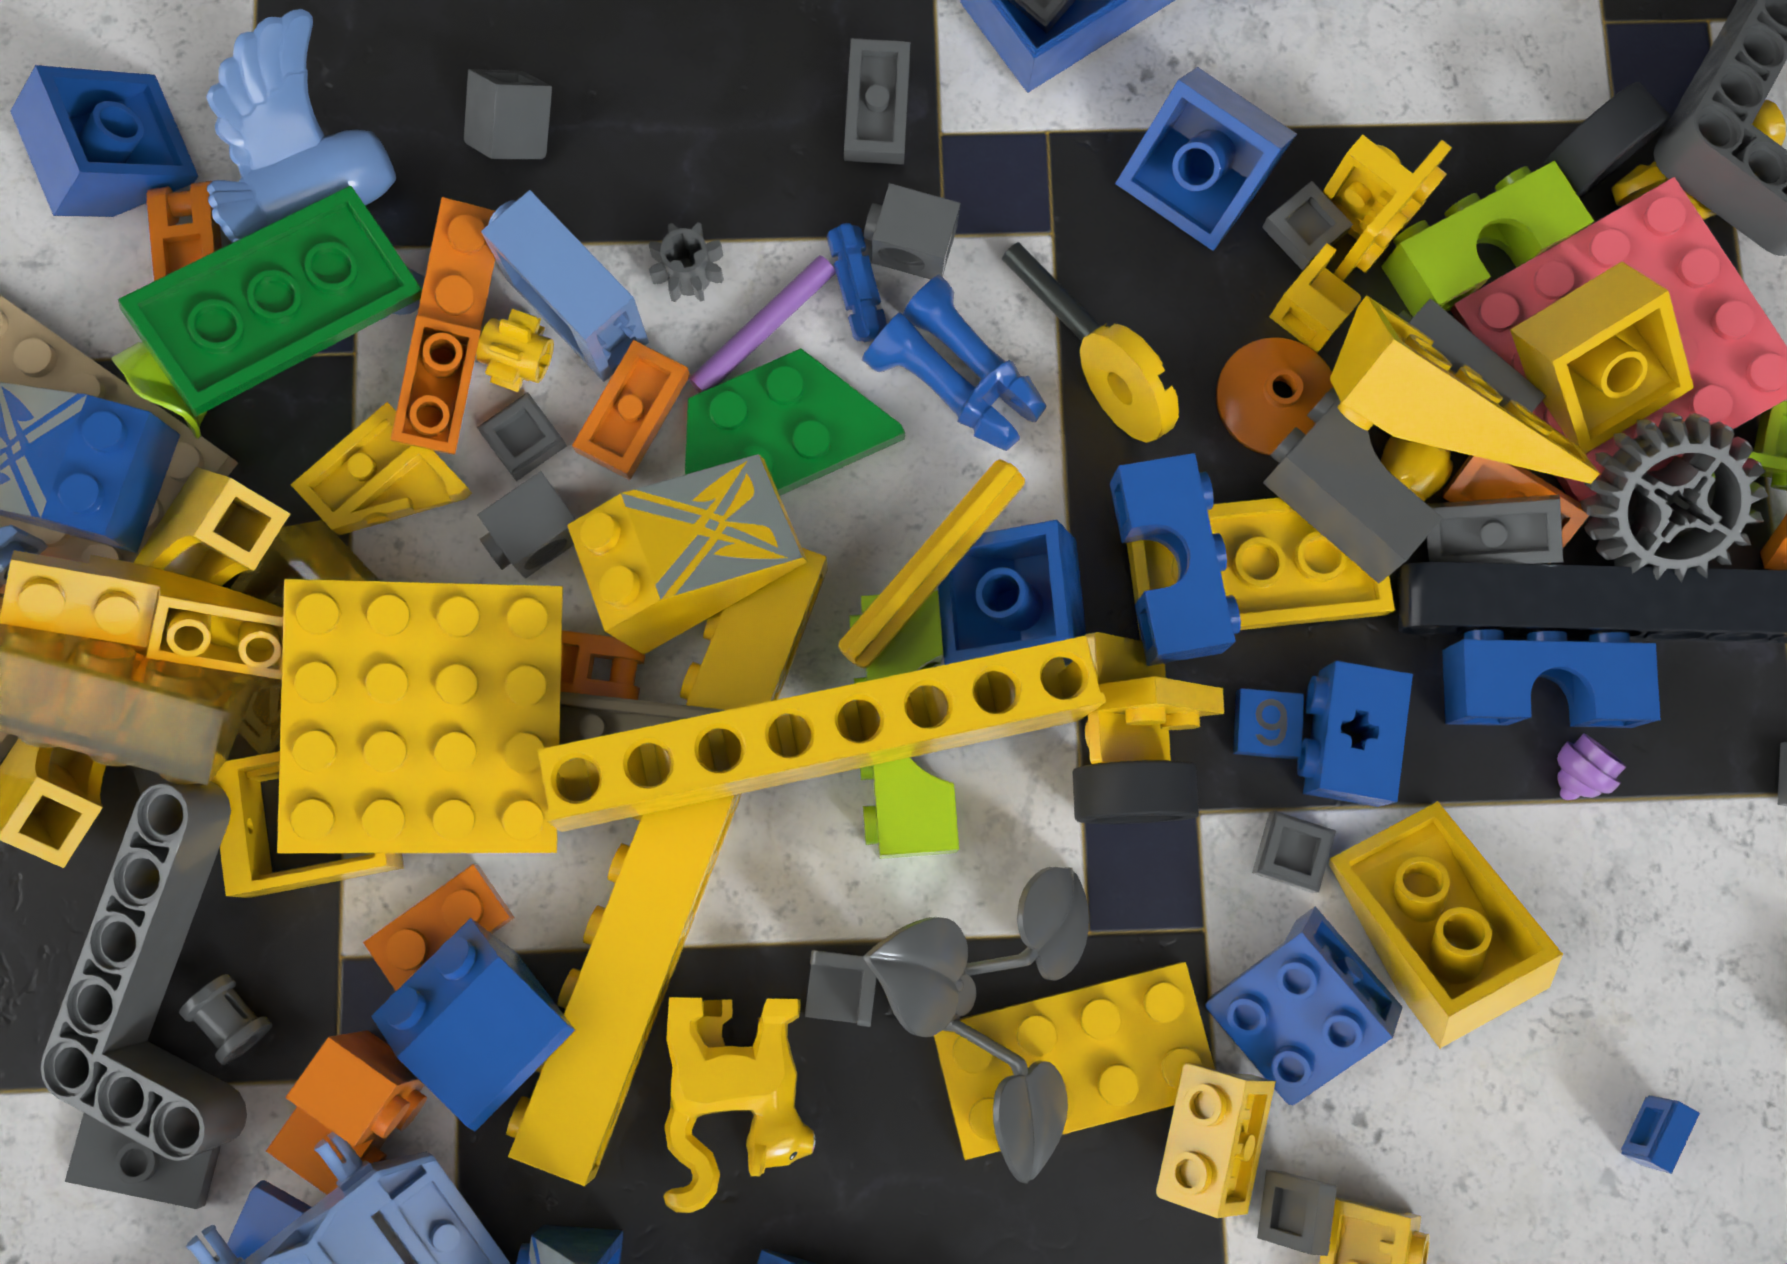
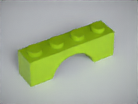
M938 590L928 597L873 663L865 668L866 677L854 678V684L932 668L941 664L943 643ZM879 595L861 596V614L849 615L850 628ZM911 757L860 768L861 780L874 781L875 805L863 806L865 844H878L879 859L952 854L959 851L954 783L927 773Z

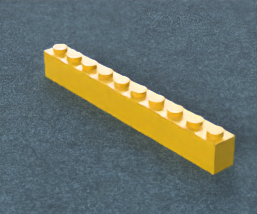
M802 548L808 562L707 619L703 639L709 640L710 644L702 664L692 662L689 666L680 690V698L687 700V706L730 710L779 699L828 571L826 556ZM742 793L632 817V819L640 822L631 845L621 843L610 865L607 880L614 882L615 885L606 908L600 905L595 907L583 935V943L591 945L581 970L571 969L559 995L558 1006L566 1009L564 1016L574 1027L575 1031L535 1070L541 1074L531 1099L522 1096L518 1101L506 1135L515 1138L508 1155L509 1158L582 1186L587 1185L595 1178Z

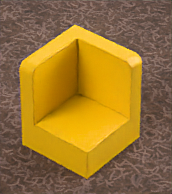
M1326 243L1285 292L1269 316L1316 353L1320 351L1361 301V296L1358 292L1325 268L1337 251L1328 243Z

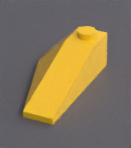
M1367 295L1358 305L1330 377V381L1341 401L1337 408L1352 423L1364 430H1369L1375 424L1396 438L1591 484L1600 474L1579 446L1520 403L1510 400L1504 408L1500 406L1499 402L1503 399L1502 396L1471 367L1464 364L1456 373L1450 369L1452 367L1451 362L1432 346L1434 340Z

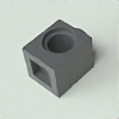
M889 183L883 205L872 203L865 225L864 239L872 241V264L930 280L938 274L943 277L958 226L961 203Z
M542 471L477 514L489 531V533L480 538V541L501 570L512 564L525 579L574 546L567 525L576 519Z

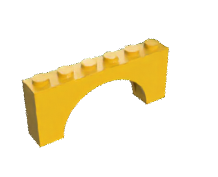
M195 467L133 563L170 571L222 586L237 574L256 569L290 513L230 477ZM84 637L0 766L1 841L62 868L66 866L103 808L100 799L101 784L111 751L136 699L160 660L146 658L147 647Z

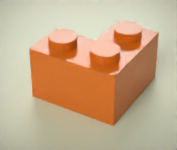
M368 1030L328 1037L285 1097L297 1107L269 1145L266 1152L328 1195L338 1187L336 1185L338 1179L319 1153L314 1150L315 1145L324 1139L341 1160V1154L327 1136L334 1132L352 1146L362 1161L374 1163L385 1160L387 1155L380 1148L395 1127L401 1132L405 1130L425 1104L427 1096L420 1092L424 1084L396 1057L387 1043Z

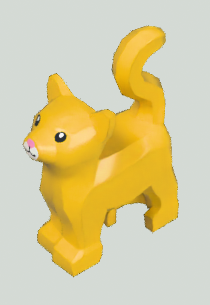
M669 997L666 1040L673 1069L671 1102L665 1123V1134L668 1150L682 1164L688 1167L693 1175L689 1185L673 1188L665 1192L663 1196L665 1204L673 1211L691 1213L704 1208L717 1192L720 1172L713 1152L692 1135L695 1121L702 1115L726 1111H751L754 1117L746 1141L751 1176L760 1177L761 1173L764 1174L765 1168L787 1166L795 1160L813 1153L815 1148L814 1131L802 1122L795 1109L797 1071L787 1038L788 1024L799 1018L800 1000L767 999L762 1015L758 1019L757 1033L753 1046L737 1047L726 1046L722 1038L723 1024L732 1018V1000H704L703 1002V998Z

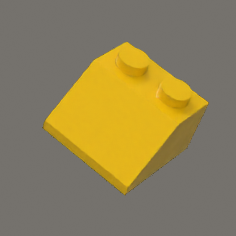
M1622 261L1510 329L1526 378L1546 395L1542 400L1567 438L1579 446L1584 454L1614 437V434L1621 433L1637 423V419H1644L1694 388L1669 291Z

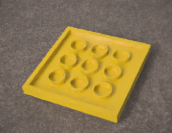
M284 579L277 853H557L558 829L548 823L545 811L549 809L537 750L560 745L563 586Z

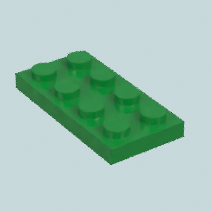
M350 185L119 298L118 303L124 316L195 418L421 299L422 288Z

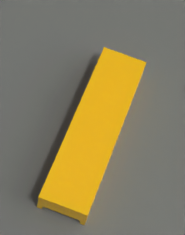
M1081 636L542 748L537 751L549 809L545 811L548 823L560 832L1073 723L1080 721L1106 703L1104 692L1100 693L1087 636ZM1063 657L1069 658L1073 661L1067 667H1065Z

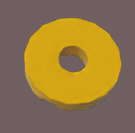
M1116 323L1110 327H1106L1105 324L1085 336L1080 346L1081 366L1092 393L1112 421L1132 438L1145 443L1157 440L1172 430L1179 418L1178 396L1173 386L1166 390L1164 389L1158 375L1165 371L1162 366L1163 363L1148 343L1130 328Z

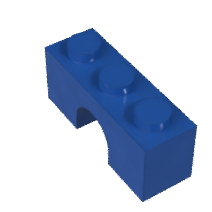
M1195 453L1118 466L1110 482V488L1122 543L1140 540L1156 541L1172 552L1178 564L1176 584L1165 588L1144 591L1135 603L1147 666L1222 654L1236 642L1234 634L1240 632L1241 621L1235 597L1233 595L1226 596L1221 571H1225L1227 568V555L1221 534H1212L1207 510L1213 508L1214 499L1208 473L1199 472Z
M1473 630L1465 632L1463 640L1442 650L1445 724L1508 726L1531 718V689L1537 677L1553 681L1564 692L1569 705L1570 727L1634 728L1661 720L1656 643H1630L1629 633H1597L1589 636V642L1567 641V633L1563 631L1532 632L1526 635V641L1504 640V632L1501 630Z

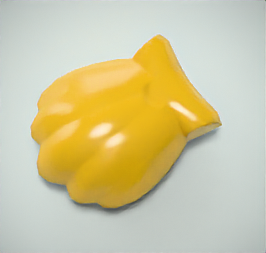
M1393 436L1387 441L1381 458V463L1422 501L1438 492L1446 484L1453 470L1450 450Z

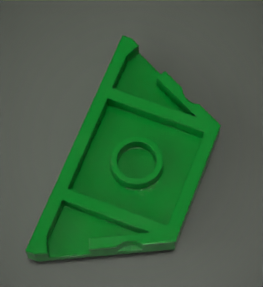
M800 348L688 398L685 475L759 454L765 460L777 491L781 496L905 440V431L898 421Z

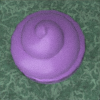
M1583 733L1574 744L1567 741L1558 753L1557 761L1561 768L1557 777L1561 787L1560 796L1565 800H1574L1580 796L1594 798L1601 793H1612L1621 784L1617 777L1627 766L1607 748Z

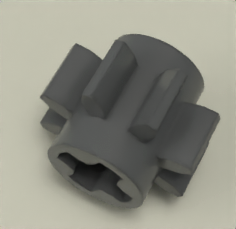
M697 222L692 230L687 228L677 229L673 223L668 224L669 233L664 237L662 243H649L652 257L660 262L649 268L653 284H662L668 281V291L673 302H676L681 294L686 296L695 295L700 302L704 301V290L710 282L722 283L724 280L722 268L713 263L724 256L721 242L718 240L706 244L701 223ZM688 257L693 265L684 268L680 260Z

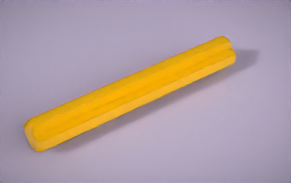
M999 459L988 468L840 639L838 648L850 662L863 669L873 663L1024 487L1025 478L1013 464Z

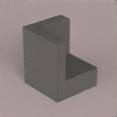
M468 69L464 127L465 143L491 159L545 158L547 153L552 86L524 71Z
M812 950L805 1017L857 1023L858 1026L871 1027L876 975L865 962L864 956Z

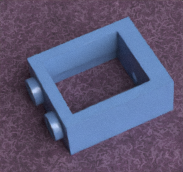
M531 190L526 192L517 201L512 200L504 203L492 214L488 226L481 233L506 280L603 382L614 374L633 340L645 346L649 343L634 297Z

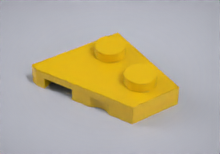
M388 402L382 405L290 484L331 530L338 535L462 501L472 494L470 489L433 450L391 441L396 410Z

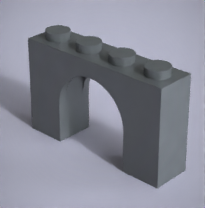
M1431 298L1413 318L1404 310L1398 315L1434 340L1432 346L1451 362L1452 367L1450 369L1456 373L1460 367L1466 364L1479 373L1482 379L1502 396L1503 399L1499 402V405L1503 408L1510 400H1514L1533 412L1546 397L1544 393ZM1332 387L1307 415L1316 423L1313 428L1305 435L1300 429L1295 427L1270 455L1279 465L1263 484L1376 582L1380 583L1407 561L1441 521L1442 517L1384 467L1373 450L1368 430L1358 427L1338 410L1337 406L1341 401L1334 387Z

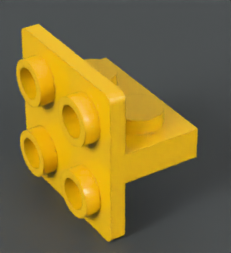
M1362 134L1346 153L1323 190V193L1351 221L1353 225L1348 233L1357 239L1352 249L1335 271V276L1344 281L1355 267H1358L1364 273L1370 269L1389 246V242L1400 229L1403 230L1427 201L1426 199L1447 175L1438 166L1452 147L1441 140L1414 173L1401 165L1399 158L1393 151L1382 145L1374 144Z
M1100 632L1085 634L1100 693L1104 692L1106 703L1088 714V720L1085 725V739L1090 752L1091 764L1142 760L1171 761L1169 730L1199 728L1200 717L1224 714L1223 688L1166 678L1165 663L1147 666L1142 641Z

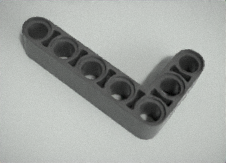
M1738 0L1658 139L1654 149V158L1659 170L1669 180L1675 177L1684 191L1766 251L1774 255L1786 256L1787 150L1753 126L1752 123L1787 60V0Z
M209 781L154 785L145 790L138 799L41 1062L42 1080L48 1091L56 1098L156 1153L175 1161L192 1158L231 1142L241 1134L247 1118L245 1101L240 1092L233 1086L148 1041L229 824L231 814L229 798L221 787Z

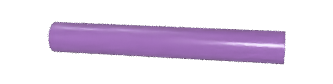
M819 255L688 378L691 385L699 393L717 386L836 274L831 263Z

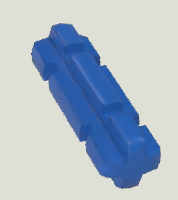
M851 223L841 224L839 227L828 232L827 241L832 258L838 257L839 259L835 261L834 268L846 311L852 310L853 312L848 317L852 335L856 341H863L864 343L873 342L887 325L884 310H877L876 305L881 303L869 255L862 256V252L866 251L862 229L859 226L851 225Z

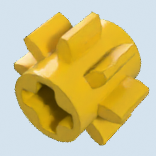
M512 308L508 320L489 319L479 338L476 358L478 362L488 365L485 374L491 376L490 383L519 392L523 380L528 382L530 380L535 383L541 382L548 370L554 350L553 339L543 336L545 327L540 326L541 318Z

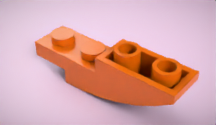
M445 197L441 198L391 435V441L452 455L456 453L495 263V257L481 231L488 226L495 210Z

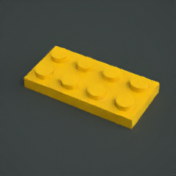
M1281 498L1213 504V508L1207 510L1212 534L1220 533L1225 544L1227 568L1225 571H1221L1226 596L1233 595L1236 599L1240 613V630L1384 616L1395 611L1389 576L1380 583L1376 582ZM1151 540L1127 543L1135 603L1144 591L1165 588L1176 584L1178 564L1174 555L1167 547ZM1138 623L1139 637H1140V640H1142V638H1141V633H1140V628H1139V623Z
M1178 962L960 1018L961 1022L1024 1058L1027 1067L1040 1060L1050 1062L1057 1068L1063 1078L1068 1100L1067 1119L1062 1135L1174 1106L1182 1069L1185 1064H1197L1215 1070L1186 962ZM942 1030L934 1035V1040L963 1157L965 1160L1001 1151L993 1122L994 1097L999 1083L1004 1078L1014 1075L1013 1071L1007 1063L955 1032Z

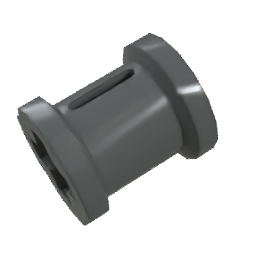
M228 974L222 975L204 986L179 1011V1014L185 1021H195L218 1049L215 1058L221 1065H226L244 1054L260 1041L272 1027V1023L266 1016L257 1017L236 993L234 988L237 983Z

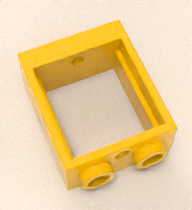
M280 751L209 764L211 781L225 791L231 808L229 824L220 845L226 896L252 898L404 869L402 853H374L272 873L261 782L279 778Z

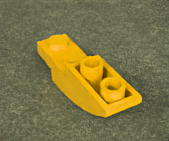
M13 551L0 614V624L147 647L146 658L282 680L284 608L203 580L127 561L90 554L89 563L22 551Z

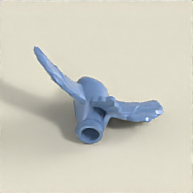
M303 9L292 10L281 18H265L257 25L253 32L240 34L234 44L233 57L226 58L220 64L219 83L211 86L206 95L209 107L218 117L215 123L216 134L229 145L230 158L238 165L241 179L238 182L214 180L207 186V191L210 194L208 202L213 208V219L220 225L232 243L350 185L364 205H367L386 193L396 181V173L390 158L374 132L346 130L325 136L321 130L311 106L307 83L308 70L306 69L313 18L309 12ZM407 267L423 289L425 276ZM420 299L393 314L405 315L415 312L419 308Z

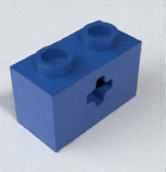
M1335 661L1319 670L1318 676L1311 678L1305 701L1306 713L1313 714L1310 739L1305 738L1302 741L1301 757L1297 761L1298 776L1305 777L1303 794L1375 807L1398 801L1413 674ZM1350 722L1351 731L1360 734L1361 741L1352 745L1351 736L1341 733V725Z

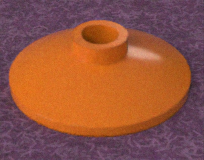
M1265 338L1253 341L1236 351L1227 361L1219 375L1216 386V405L1221 421L1227 431L1240 444L1254 452L1270 456L1295 427L1306 435L1316 424L1307 415L1333 387L1330 381L1332 371L1319 354L1300 342L1286 338ZM1276 381L1286 383L1292 390V397L1282 398L1276 395L1273 390V383Z

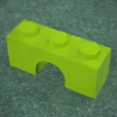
M1555 161L1534 172H1531L1528 166H1524L1502 179L1495 186L1496 192L1480 199L1477 193H1473L1451 206L1444 213L1445 219L1432 226H1429L1426 220L1420 221L1401 232L1393 240L1396 248L1381 267L1413 317L1430 298L1447 312L1451 310L1456 302L1479 290L1491 276L1478 256L1476 244L1489 243L1498 246L1508 254L1517 268L1594 222Z

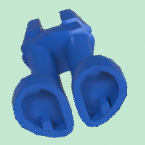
M938 274L912 297L903 314L901 312L896 314L864 353L862 361L876 372H885L897 366L904 367L926 383L958 416V423L974 430V437L1007 451L1020 440V436L1012 424L991 405L1000 397L1019 415L1031 422H1037L1047 405L1030 377L1020 376L1013 361L1002 359L966 323L954 307V290ZM916 327L933 334L956 354L981 379L974 387L961 376L924 339Z

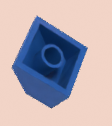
M35 65L10 110L53 216L115 217L146 204L147 191L149 189L170 187L175 192L195 183L199 177L155 75Z
M1197 67L1178 79L1115 184L1214 251L1264 185L1297 133Z
M1058 520L983 533L938 586L944 665L1081 637L1086 634L1076 539ZM1063 657L1065 665H1068L1073 661L1069 658Z
M471 918L371 1016L396 1057L455 1116L473 1131H476L575 1031L574 1027L518 953Z

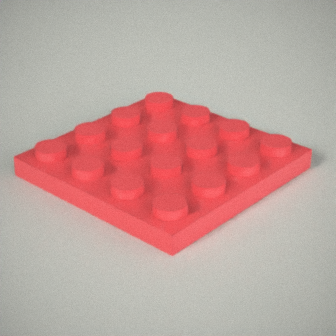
M1675 177L1456 302L1450 310L1460 324L1526 378L1510 329L1622 261L1669 291L1694 386L1692 390L1644 419L1652 421L1659 427L1663 413L1674 412L1681 416L1683 421L1686 420L1689 414L1697 413L1708 418L1710 425L1719 421L1735 429L1787 400L1786 344ZM1541 401L1532 413L1567 438L1546 405ZM1637 423L1622 431V433L1635 439L1637 437ZM1614 437L1585 455L1598 470L1599 475H1601L1604 467L1596 461L1595 453L1605 452L1613 456L1619 450V447L1615 444ZM1675 456L1660 461L1648 471H1658L1666 467ZM1555 475L1565 493L1578 502L1597 494V492L1588 488L1584 482Z

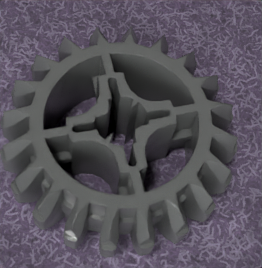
M1674 412L1663 413L1659 427L1648 419H1637V437L1635 439L1622 432L1614 434L1615 444L1619 447V450L1613 456L1605 452L1595 453L1596 461L1604 467V470L1591 484L1584 482L1588 488L1597 492V494L1580 501L1585 513L1589 516H1594L1583 526L1591 538L1594 540L1599 539L1595 545L1596 551L1606 560L1614 559V566L1631 567L1632 574L1642 567H1654L1653 573L1656 580L1661 577L1667 568L1675 569V575L1681 583L1688 568H1696L1702 576L1707 578L1708 561L1715 559L1722 565H1731L1730 554L1727 551L1728 547L1733 542L1742 546L1751 545L1747 534L1742 532L1745 524L1764 521L1761 513L1752 508L1751 504L1769 496L1765 487L1753 482L1765 470L1760 462L1753 458H1748L1754 450L1750 443L1740 437L1733 438L1735 433H1733V429L1719 421L1710 425L1708 418L1697 413L1689 414L1685 421ZM1675 456L1666 467L1658 471H1648L1660 461ZM1716 481L1714 498L1711 506H1709L1707 501L1708 492ZM1658 488L1670 495L1676 492L1679 494L1678 498L1690 506L1688 509L1676 503L1669 506L1666 504L1667 500L1654 491ZM1635 489L1639 497L1638 506L1631 516L1635 522L1630 528L1628 505L1631 494ZM1686 528H1693L1684 535L1673 539L1680 531Z

